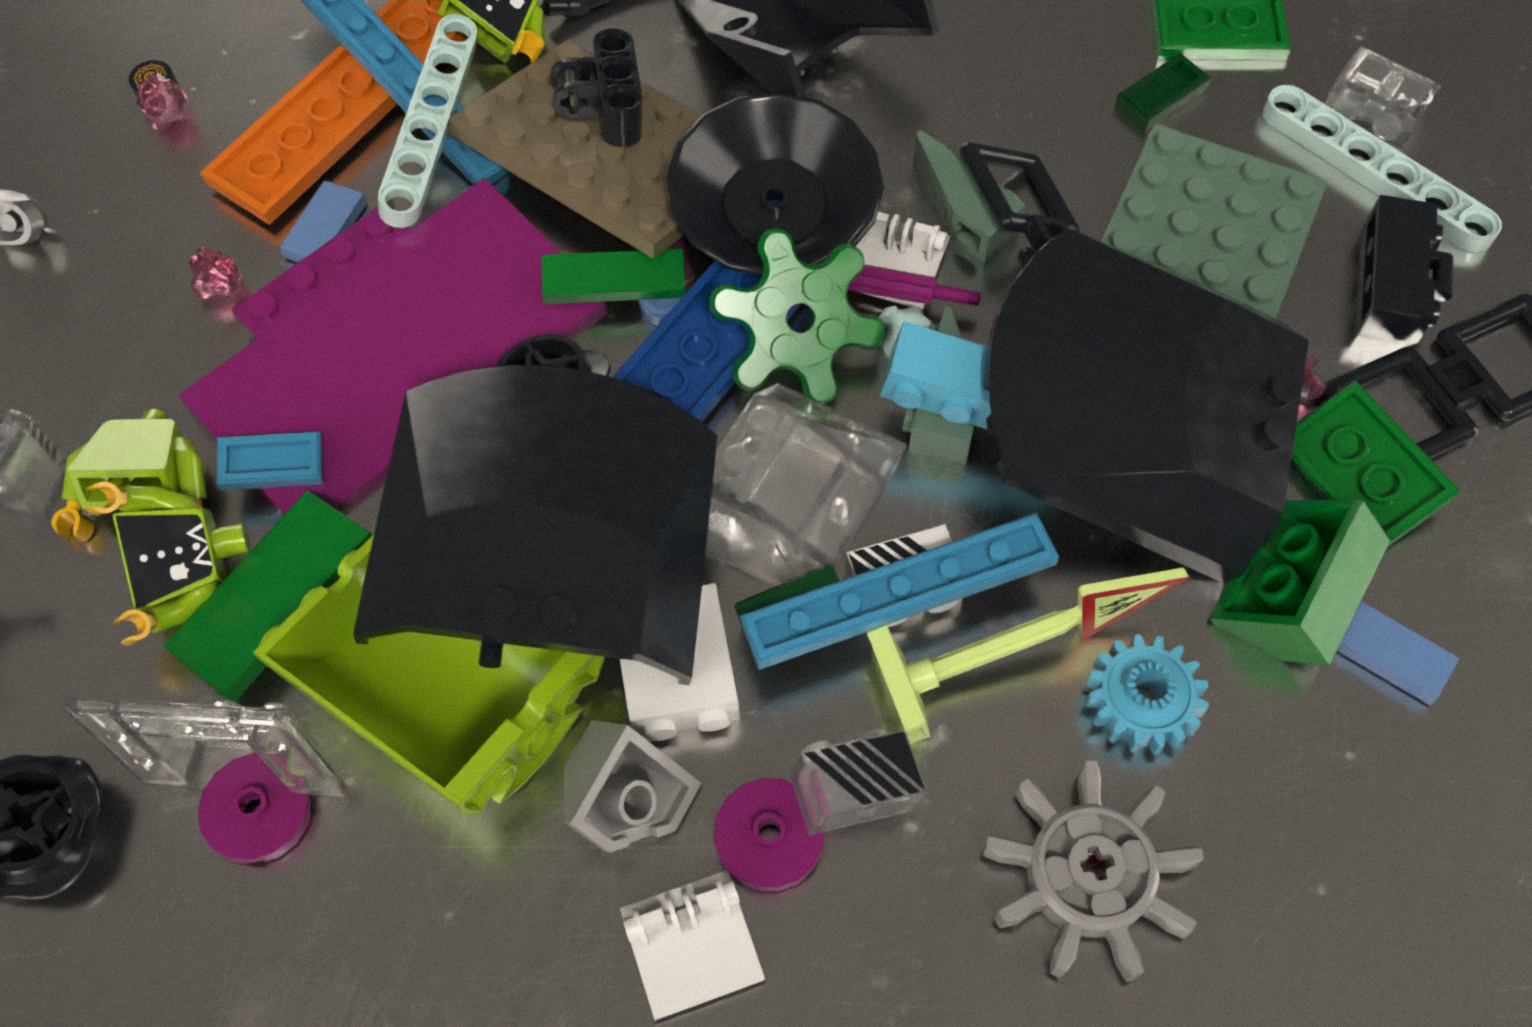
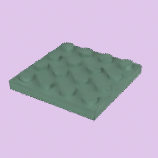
M1155 123L1102 238V242L1177 272L1276 319L1328 181Z

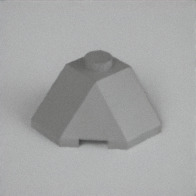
M591 720L564 766V823L603 851L611 853L629 847V843L649 836L660 837L675 832L702 783L630 726Z

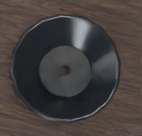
M783 92L737 97L703 114L677 142L666 176L671 214L692 246L727 269L757 276H763L764 270L757 248L758 240L764 232L775 228L785 230L793 239L796 255L803 263L808 265L821 264L838 245L852 244L857 246L875 224L884 190L877 151L852 119L820 100ZM778 200L781 202L778 204H771L768 201Z

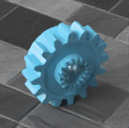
M1135 634L1129 644V648L1118 639L1113 642L1109 654L1101 652L1093 665L1096 670H1091L1085 684L1094 690L1089 693L1085 703L1086 707L1096 708L1098 714L1093 724L1095 727H1106L1110 732L1109 741L1111 743H1115L1120 739L1129 744V751L1132 753H1136L1140 746L1149 747L1153 755H1158L1166 742L1174 749H1177L1186 739L1185 734L1194 735L1202 724L1197 717H1202L1209 707L1207 701L1198 697L1204 694L1209 685L1208 681L1194 680L1193 675L1200 666L1198 661L1184 664L1180 660L1184 647L1178 645L1171 652L1164 650V639L1162 636H1157L1152 646H1146L1142 636ZM1135 688L1149 690L1156 700L1142 699L1143 696L1141 694L1138 695V690Z

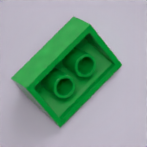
M1285 500L1284 513L1245 573L1228 582L1209 619L1215 626L1282 661L1330 665L1390 540L1363 500Z

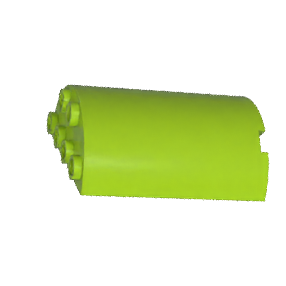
M372 536L358 550L351 551L343 558L338 567V576L340 578L335 584L328 588L320 586L310 590L293 614L281 625L274 626L263 636L259 647L253 653L262 663L461 812L467 815L481 814L490 798L498 804L508 799L536 773L554 752L583 709V707L575 703L583 687L597 681L605 657L504 644L501 666L499 668H485L478 664L481 641L403 632L369 638L368 645L356 643L353 632L373 541Z

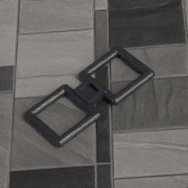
M966 142L960 147V156L998 226L1005 231L1024 233L1032 248H1023L1017 255V260L1022 269L1031 256L1053 237L1068 228L1080 232L1079 225L1037 155L972 142ZM987 165L1026 171L1052 217L1013 212Z
M1518 295L1441 330L1437 335V342L1449 356L1443 360L1428 365L1414 347L1405 346L1321 384L1317 394L1324 403L1355 380L1363 387L1405 368L1451 426L1416 444L1430 459L1477 436V425L1463 409L1468 405L1484 399L1499 419L1506 422L1532 412V390L1510 399L1464 343L1465 340L1520 315L1532 327V295Z

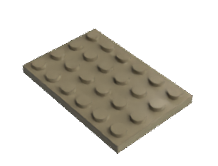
M566 40L540 57L536 63L528 65L450 116L447 132L449 135L652 259L656 258L684 235V232L671 214L666 176L677 142L702 115L640 81L643 96L641 139L638 143L628 147H615L608 144L601 136L599 118L568 119L559 115L554 108L553 95L556 89L552 86L550 79L553 65L563 58L593 57L592 53L571 41ZM569 70L570 82L574 81L572 70ZM570 95L571 106H575L574 95Z

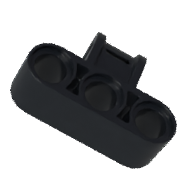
M616 28L603 29L593 37V57L563 58L557 61L551 68L550 79L552 86L556 89L553 95V105L559 115L568 119L599 118L603 140L615 147H628L638 143L642 136L643 96L634 41L632 36L624 30ZM569 70H572L574 73V81L570 82ZM570 95H574L575 106H571Z

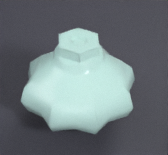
M896 305L887 307L879 316L886 327V337L879 347L883 349L885 356L890 358L892 347L903 321L928 329L931 321L923 316L922 310L917 306L906 309H898Z

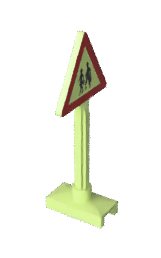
M1177 568L1085 584L1078 588V605L1072 609L1054 611L931 660L927 656L907 664L903 652L887 625L867 632V635L911 745L930 737L925 708L920 694L939 687L940 681L1062 635L1078 625V631L1082 639L1088 638L1188 580L1189 576L1185 568Z

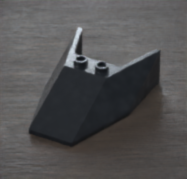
M678 0L709 39L772 93L783 92L806 97L800 76L805 73L806 68L819 59L833 55L837 52L840 45L853 37L860 35L934 36L939 32L932 0Z

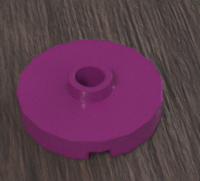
M252 753L233 759L215 772L202 791L197 811L200 832L214 851L234 863L249 864L247 862L255 863L259 861L265 863L278 859L299 842L310 824L312 815L310 810L312 797L310 784L293 763L276 754ZM260 798L261 801L257 810L252 813H246L245 809L248 802L252 799Z
M761 778L741 785L724 800L715 818L714 844L721 865L736 880L742 882V885L755 891L779 892L798 885L815 868L824 849L825 824L817 803L803 788L784 779ZM773 824L777 826L780 830L779 835L773 840L763 839L759 835V831L764 825Z

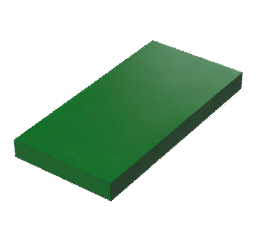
M307 490L163 647L234 704L267 667L253 653L259 647L263 636L274 626L281 625L293 614L310 590L320 586L328 588L335 584L340 578L338 576V567L343 558L351 551L358 550L373 535Z

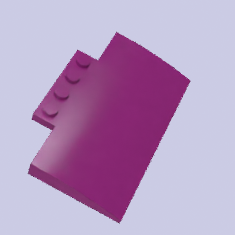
M483 178L413 229L410 227L395 228L387 225L380 218L378 207L232 308L237 320L256 340L178 396L191 415L216 442L217 437L320 431L323 436L324 484L258 489L283 516L307 490L340 512L387 476L406 391L455 373L495 367L510 348L533 336L559 334L569 337L607 307L606 301L544 304L542 298V255L561 253L518 209Z

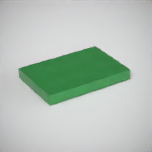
M1151 0L1158 59H1172L1179 53H1182L1189 60L1287 61L1291 47L1283 0Z
M1356 380L1297 422L1291 465L1323 500H1363L1389 538L1388 546L1456 499L1461 492Z

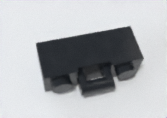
M1385 195L1379 196L1364 224L1358 336L1404 344H1416L1427 328L1432 329L1436 325L1440 314V302L1450 300L1453 289V255L1437 251L1443 234V226L1437 224L1438 204ZM1429 270H1432V279L1429 278Z

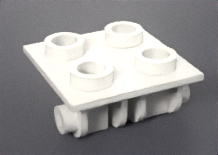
M878 212L875 224L856 247L863 253L866 265L936 277L950 235L947 232L940 231L939 225L933 227L916 222L915 226H913V218L908 217L906 223L900 222L899 214H895L891 220L889 219V214ZM863 293L909 307L917 306L921 310L925 307L923 303Z
M728 870L620 908L623 924L634 952L655 1021L765 980L739 904L740 901L735 885L730 878Z

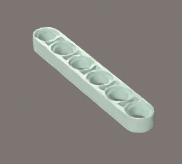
M446 15L441 18L437 25L379 189V216L387 225L395 228L410 227L418 221L448 134V121L450 116L455 113L476 50L477 27L470 18L464 15ZM457 31L464 33L468 39L462 42H455L446 37V34ZM439 63H450L458 70L451 74H444L435 69V66ZM429 95H438L443 97L447 103L443 106L434 107L426 104L423 99ZM418 128H427L434 132L436 136L431 140L424 141L415 138L411 132ZM407 162H415L421 165L424 171L418 175H408L403 173L399 167ZM402 197L412 203V207L405 211H396L391 209L387 202L392 198Z
M1280 85L1270 92L1263 108V117L1270 126L1378 196L1385 195L1426 202L1425 199L1430 197L1442 200L1448 209L1437 210V224L1443 226L1442 237L1460 249L1473 253L1484 252L1490 248L1500 233L1502 221L1492 209L1302 89L1293 85ZM1287 102L1295 107L1296 112H1282L1275 106V103ZM1315 125L1325 126L1332 131L1333 135L1328 137L1320 136L1311 127ZM1361 149L1371 159L1366 161L1355 159L1348 150ZM1398 173L1403 175L1409 184L1397 185L1392 183L1386 174ZM1472 222L1481 225L1486 230L1487 235L1478 236L1472 234L1467 230L1465 223Z

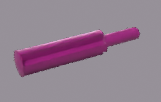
M864 264L862 273L852 281L848 290L929 305L932 304V299L934 298L978 306L982 296L980 292L935 284L937 277Z

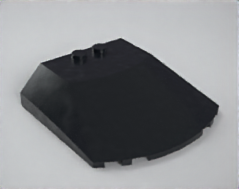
M1068 228L1048 241L1025 263L1017 278L1006 290L991 327L985 356L983 380L984 389L990 392L991 414L986 418L988 435L995 434L1001 456V460L996 463L1002 482L1219 582H1229L1245 573L1284 513L1309 340L1285 323L1213 288Z
M544 365L487 367L448 375L406 391L353 632L355 642L368 645L369 638L403 632H415L639 661L679 679L678 684L690 685L693 674L718 436L700 420L676 404L651 391L609 376L572 368Z

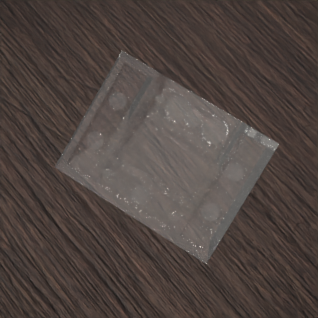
M779 383L753 394L716 450L706 552L772 586H777L828 563L829 565L832 564L835 569L906 451L907 444L830 407L815 402Z
M64 697L60 706L62 710L141 783L192 786L205 747L254 750L292 793L344 797L346 791V784L314 736L298 718L296 712L284 704L269 702L265 703L263 707L242 706L236 702L223 699L215 700L213 704Z

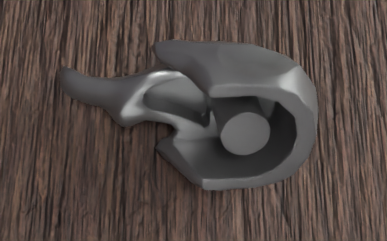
M0 189V226L2 228L0 231V245H28L39 240L44 228L48 227L49 220L47 215L40 210L37 201L31 196L16 191Z

